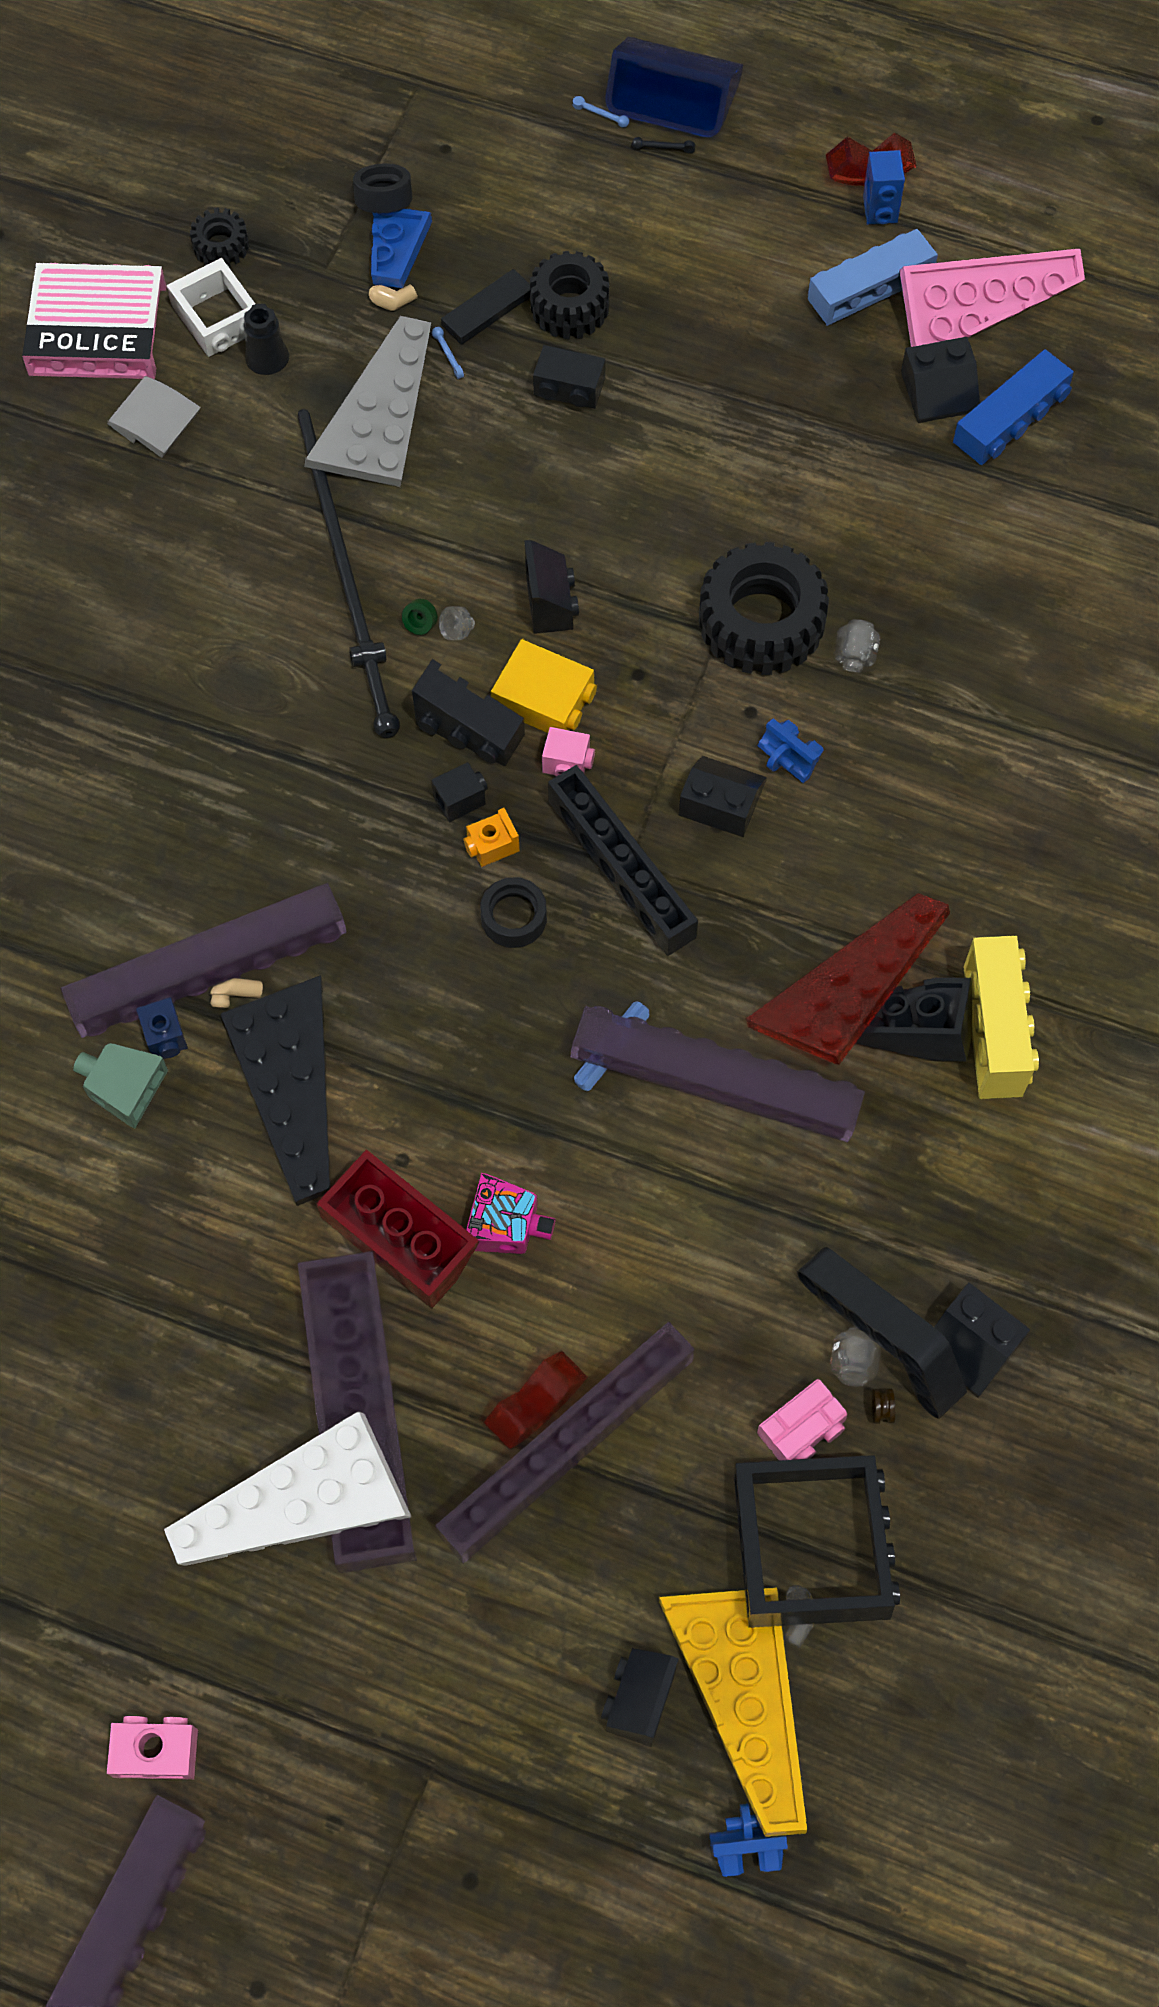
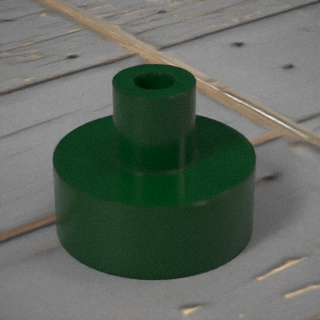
M415 599L402 611L403 624L413 634H426L437 623L438 614L436 608L428 600Z

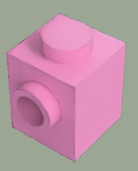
M550 727L542 754V773L557 777L575 765L583 773H585L586 768L591 769L594 762L595 749L590 748V735Z

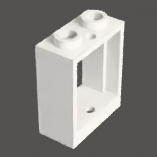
M222 258L167 285L171 306L208 357L225 351L229 346L245 339L243 327L244 313L250 310L255 303ZM228 289L243 310L206 328L192 307Z

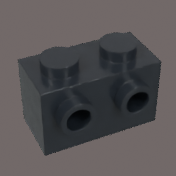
M543 345L533 374L534 395L546 400H558L578 407L596 409L605 381L606 358Z

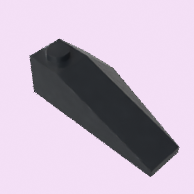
M935 977L923 980L924 985L903 990L901 985L892 987V993L875 997L863 994L825 1003L818 1030L819 1035L932 1061H967L972 1037L971 978Z

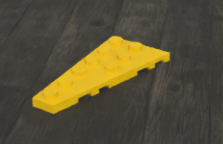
M777 1587L764 1588L765 1602L779 1601ZM745 1590L659 1597L661 1608L765 1837L805 1834L807 1832V1823L782 1626L748 1628Z

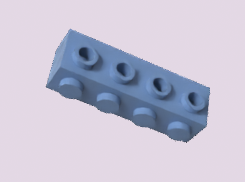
M918 229L906 234H900L881 246H874L866 253L853 259H846L840 265L827 271H821L810 278L808 300L828 326L902 291L899 270L903 266L936 263L938 254Z

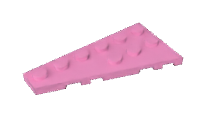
M1071 249L903 266L899 271L911 347L962 337L969 338L1080 284L1085 280L1081 250Z

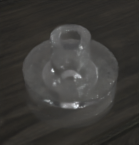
M461 606L446 607L441 612L439 618L441 634L447 640L465 639L475 624L469 612Z

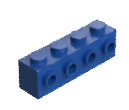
M1044 349L957 423L953 443L980 465H983L991 457L993 459L997 458L1003 452L1008 442L1013 438L1015 440L1019 439L1027 430L1028 425L1034 420L1040 421L1055 402L1061 403L1066 399L1072 389L1070 384L1074 371Z

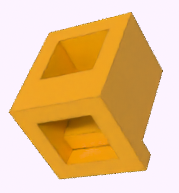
M505 808L499 809L498 814L466 826L467 837L463 838L465 847L471 858L477 857L481 867L520 851L519 835Z

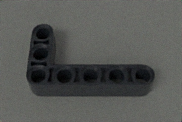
M823 1247L797 1271L799 1279L810 1292L904 1364L916 1398L933 1417L940 1419L967 1393L953 1350L941 1332L828 1247Z

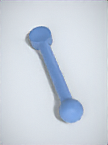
M582 96L573 98V107L577 110L587 109L617 122L621 128L629 125V119L625 115L617 116L586 103Z
M441 327L433 328L431 332L432 337L438 339L453 367L456 378H463V370L458 365L443 337V329Z

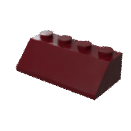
M367 1149L316 1203L320 1216L324 1221L431 1309L456 1283L479 1244V1240Z

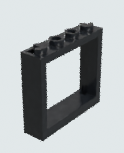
M875 1455L736 1463L734 1487L748 1628L891 1620L895 1605H900V1590L898 1581H891L890 1567H895V1552L893 1543H886L885 1530L890 1529V1515L888 1506L881 1505L880 1493L885 1492V1477L883 1469H877ZM864 1478L878 1595L765 1602L753 1484Z

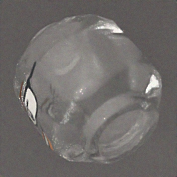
M849 620L847 625L841 626L837 631L833 655L837 661L843 664L842 668L844 670L862 672L863 667L872 666L876 662L881 637L874 630L872 623L863 620Z
M849 1328L837 1334L832 1342L831 1371L845 1385L863 1386L873 1380L879 1373L881 1346L858 1328Z

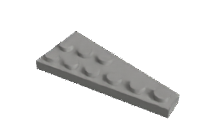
M404 316L399 317L305 459L304 467L397 487L401 486L431 322Z

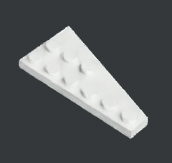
M358 1411L165 1528L164 1531L177 1563L187 1566L228 1557L230 1554L239 1552H252L265 1549L267 1546L299 1542L341 1533L342 1530L378 1525L379 1522L393 1519L411 1518V1514L365 1414Z

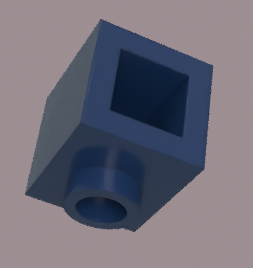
M171 997L136 1008L151 1054L168 1059L178 1055L181 1050L188 1049Z

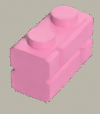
M817 1379L761 1423L757 1433L779 1461L810 1459L816 1453L813 1447L822 1439L830 1443L845 1430L842 1423L845 1422L848 1414L821 1380Z

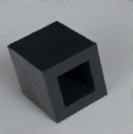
M468 762L431 780L433 796L449 823L486 805L485 791L488 790L486 781L479 771L474 773Z

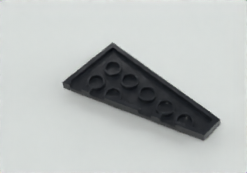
M321 975L221 1013L222 1020L297 1206L324 1196L331 1188Z

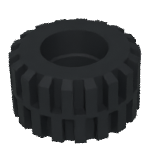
M563 251L562 255L554 253L550 255L549 260H541L539 267L534 268L532 277H530L531 313H533L535 323H540V329L544 332L550 330L551 336L563 335V339H570V336H576L578 339L583 338V334L586 332L589 335L594 333L595 327L600 328L604 324V318H607L609 313V276L607 271H604V266L600 262L595 263L594 257L590 255L584 257L583 252L578 251L575 254H570L569 251ZM565 293L579 294V296L563 297L560 295Z

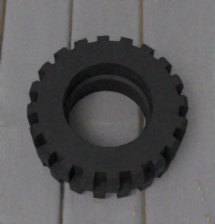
M756 542L745 544V548L741 550L739 547H735L727 551V558L720 556L713 563V569H709L704 577L699 606L701 636L705 644L711 645L710 651L719 659L723 656L725 658L724 664L731 668H735L737 665L742 667V672L752 674L754 670L761 671V675H772V670L777 669L782 673L791 670L792 663L798 666L805 662L808 654L810 655L815 652L819 646V640L823 638L829 605L827 583L823 578L821 579L822 572L815 564L809 565L810 559L801 552L798 555L793 553L794 548L786 545L780 548L775 547L773 542H765L762 546H756ZM769 594L787 603L793 613L779 622L757 623L743 617L736 611L733 605L749 595Z

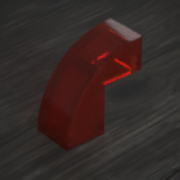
M893 133L872 151L847 136L825 155L830 179L842 184L864 186L869 152L900 150L905 174L917 166L912 144L899 134Z
M560 1351L543 1360L520 1391L500 1401L484 1423L509 1449H512L547 1422L573 1396L588 1376L563 1351Z

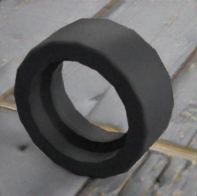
M388 163L374 164L360 169L353 176L355 204L366 212L378 214L391 213L405 208L412 201L411 174L402 166Z
M520 877L499 880L485 891L480 902L482 927L486 935L496 944L508 948L524 947L533 943L544 931L547 923L546 899L541 889L529 880ZM507 897H521L532 903L535 915L528 925L509 929L496 923L493 917L495 905Z

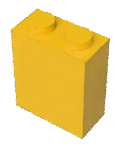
M521 639L492 688L491 697L523 717L524 723L546 733L549 732L550 727L570 731V729L575 730L578 727L582 717L581 710L585 703L590 704L597 691V685L594 684L593 669Z

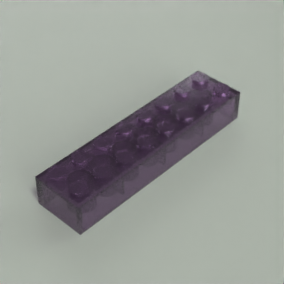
M373 1251L298 1263L319 1435L358 1411L365 1414L410 1512L380 1287ZM411 1518L393 1519L379 1522L378 1525L361 1526L342 1530L341 1533L331 1534L335 1565L339 1573L417 1561Z

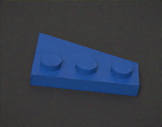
M401 209L391 213H373L371 277L374 285L395 288L404 287L431 226L432 218L430 212Z

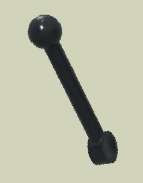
M636 137L632 141L633 148L637 150L642 147L679 149L688 154L695 152L696 146L691 140H687L684 143L643 141L642 138Z

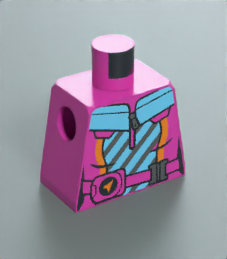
M481 1173L466 1230L479 1240L475 1251L523 1254L526 1253L530 1236L551 1240L556 1219L536 1214L538 1202L537 1195L533 1192L491 1175Z

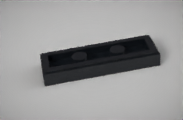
M512 269L442 317L441 325L462 345L529 299L530 284Z

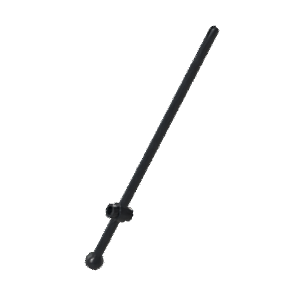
M301 409L298 412V420L306 451L309 455L317 439L310 413L306 409ZM311 468L358 646L349 647L351 663L353 667L362 666L366 671L377 713L373 722L375 732L383 738H390L398 733L400 721L395 714L390 712L377 663L386 662L385 646L383 642L374 643L370 639L326 472Z

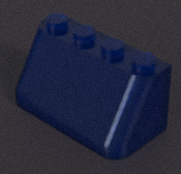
M628 36L613 50L605 102L608 109L615 115H625L631 119L703 137H712L724 125L741 80L743 64Z

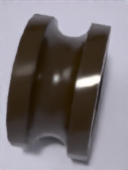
M892 1388L887 1389L885 1393L879 1392L878 1389L872 1390V1414L875 1424H880L882 1419L888 1420V1423L895 1422V1397Z

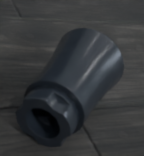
M258 303L252 305L250 310L244 313L245 361L250 370L257 374H275L287 365L289 351L283 341L274 310L268 308L266 304Z

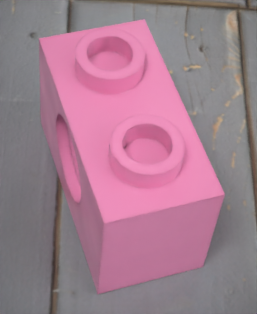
M125 1716L123 1717V1723H111L107 1764L108 1775L113 1778L194 1780L198 1729L193 1725H187V1718L164 1717L163 1724H147V1717ZM152 1737H161L163 1742L161 1752L156 1757L146 1758L144 1754L145 1743Z

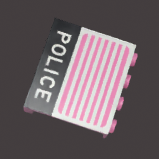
M36 263L22 354L28 375L143 379L144 376L155 379L156 366L152 350L160 291H166L167 288L162 266Z

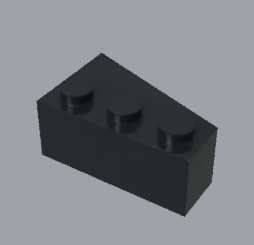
M432 659L412 689L416 725L427 734H437L448 739L453 746L459 749L467 748L477 753L486 762H496L506 766L525 736L524 718L488 694L485 699H482L466 688L469 683L468 681L459 677L456 682L438 669L442 664Z

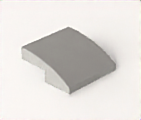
M144 376L107 424L133 444L138 440L159 457L163 458L199 413L201 407L169 386Z

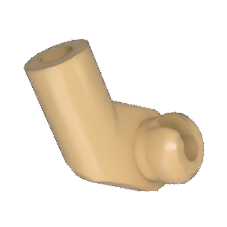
M411 284L398 291L383 285H375L369 290L370 300L375 305L389 311H395L418 298Z
M232 978L215 985L209 995H212L210 1004L213 1008L225 1009L230 1006L229 999L232 996L260 998L263 990L262 981Z

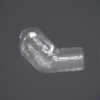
M800 1585L789 1587L785 1595L786 1601L813 1599L811 1593ZM814 1624L790 1625L783 1638L793 1646L800 1648Z

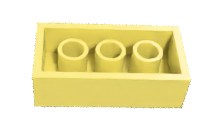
M1017 936L973 938L964 964L965 978H971L972 1042L979 1099L1023 1097L1028 1084H1032L1034 1071H1038L1039 1067L1038 1051L1031 1048L1030 1037L1034 1036V1019L1032 1015H1027L1026 1003L1030 1001V988L1028 982H1023L1021 971L1025 970V951L1023 948H1018Z

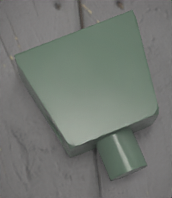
M112 1043L105 1045L98 1058L85 1052L80 1053L73 1068L74 1072L87 1077L83 1088L88 1097L134 1129L168 1072L163 1057Z

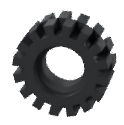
M214 208V213L210 214L209 210L203 212L204 218L198 215L195 218L196 223L192 222L190 237L195 256L197 255L200 263L204 261L206 266L220 258L224 260L229 268L231 267V261L235 265L240 263L239 256L244 259L247 255L246 250H249V240L243 218H239V214L235 211L230 214V209L224 208L223 213H220L219 208ZM220 234L231 236L223 242L209 241L213 236Z

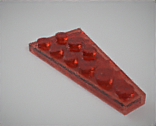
M916 894L746 1018L748 1027L836 1065H840L949 916V905L922 894Z

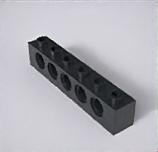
M575 765L548 782L549 803L665 954L669 956L697 938V918L581 769Z

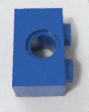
M900 150L869 152L863 191L867 224L898 223L905 182Z

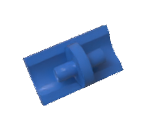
M773 718L766 724L765 734L758 743V747L770 756L766 766L771 771H776L782 766L804 783L810 778L816 763L819 761L823 753V747L815 740L808 741L805 744L798 739V727L790 720L779 723Z
M748 1803L740 1804V1817L725 1818L727 1831L709 1833L713 1855L717 1857L724 1877L744 1873L742 1854L757 1852L760 1871L770 1872L782 1869L783 1849H788L786 1835L765 1837L756 1816L750 1815Z

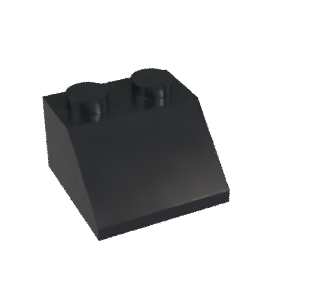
M968 337L905 348L901 374L918 423L965 415L980 404L977 364Z
M525 540L526 581L534 634L573 630V616H579L577 596H571L570 588L575 587L573 567L567 568L564 554L535 541Z
M702 756L692 767L680 795L679 816L744 837L767 777Z
M969 1282L934 1326L949 1342L966 1389L977 1398L980 1397L1011 1358L1030 1331L1027 1326Z
M632 1648L629 1658L621 1656L614 1680L621 1682L616 1697L608 1695L601 1715V1719L608 1721L606 1725L607 1732L648 1747L652 1746L677 1670L679 1658Z

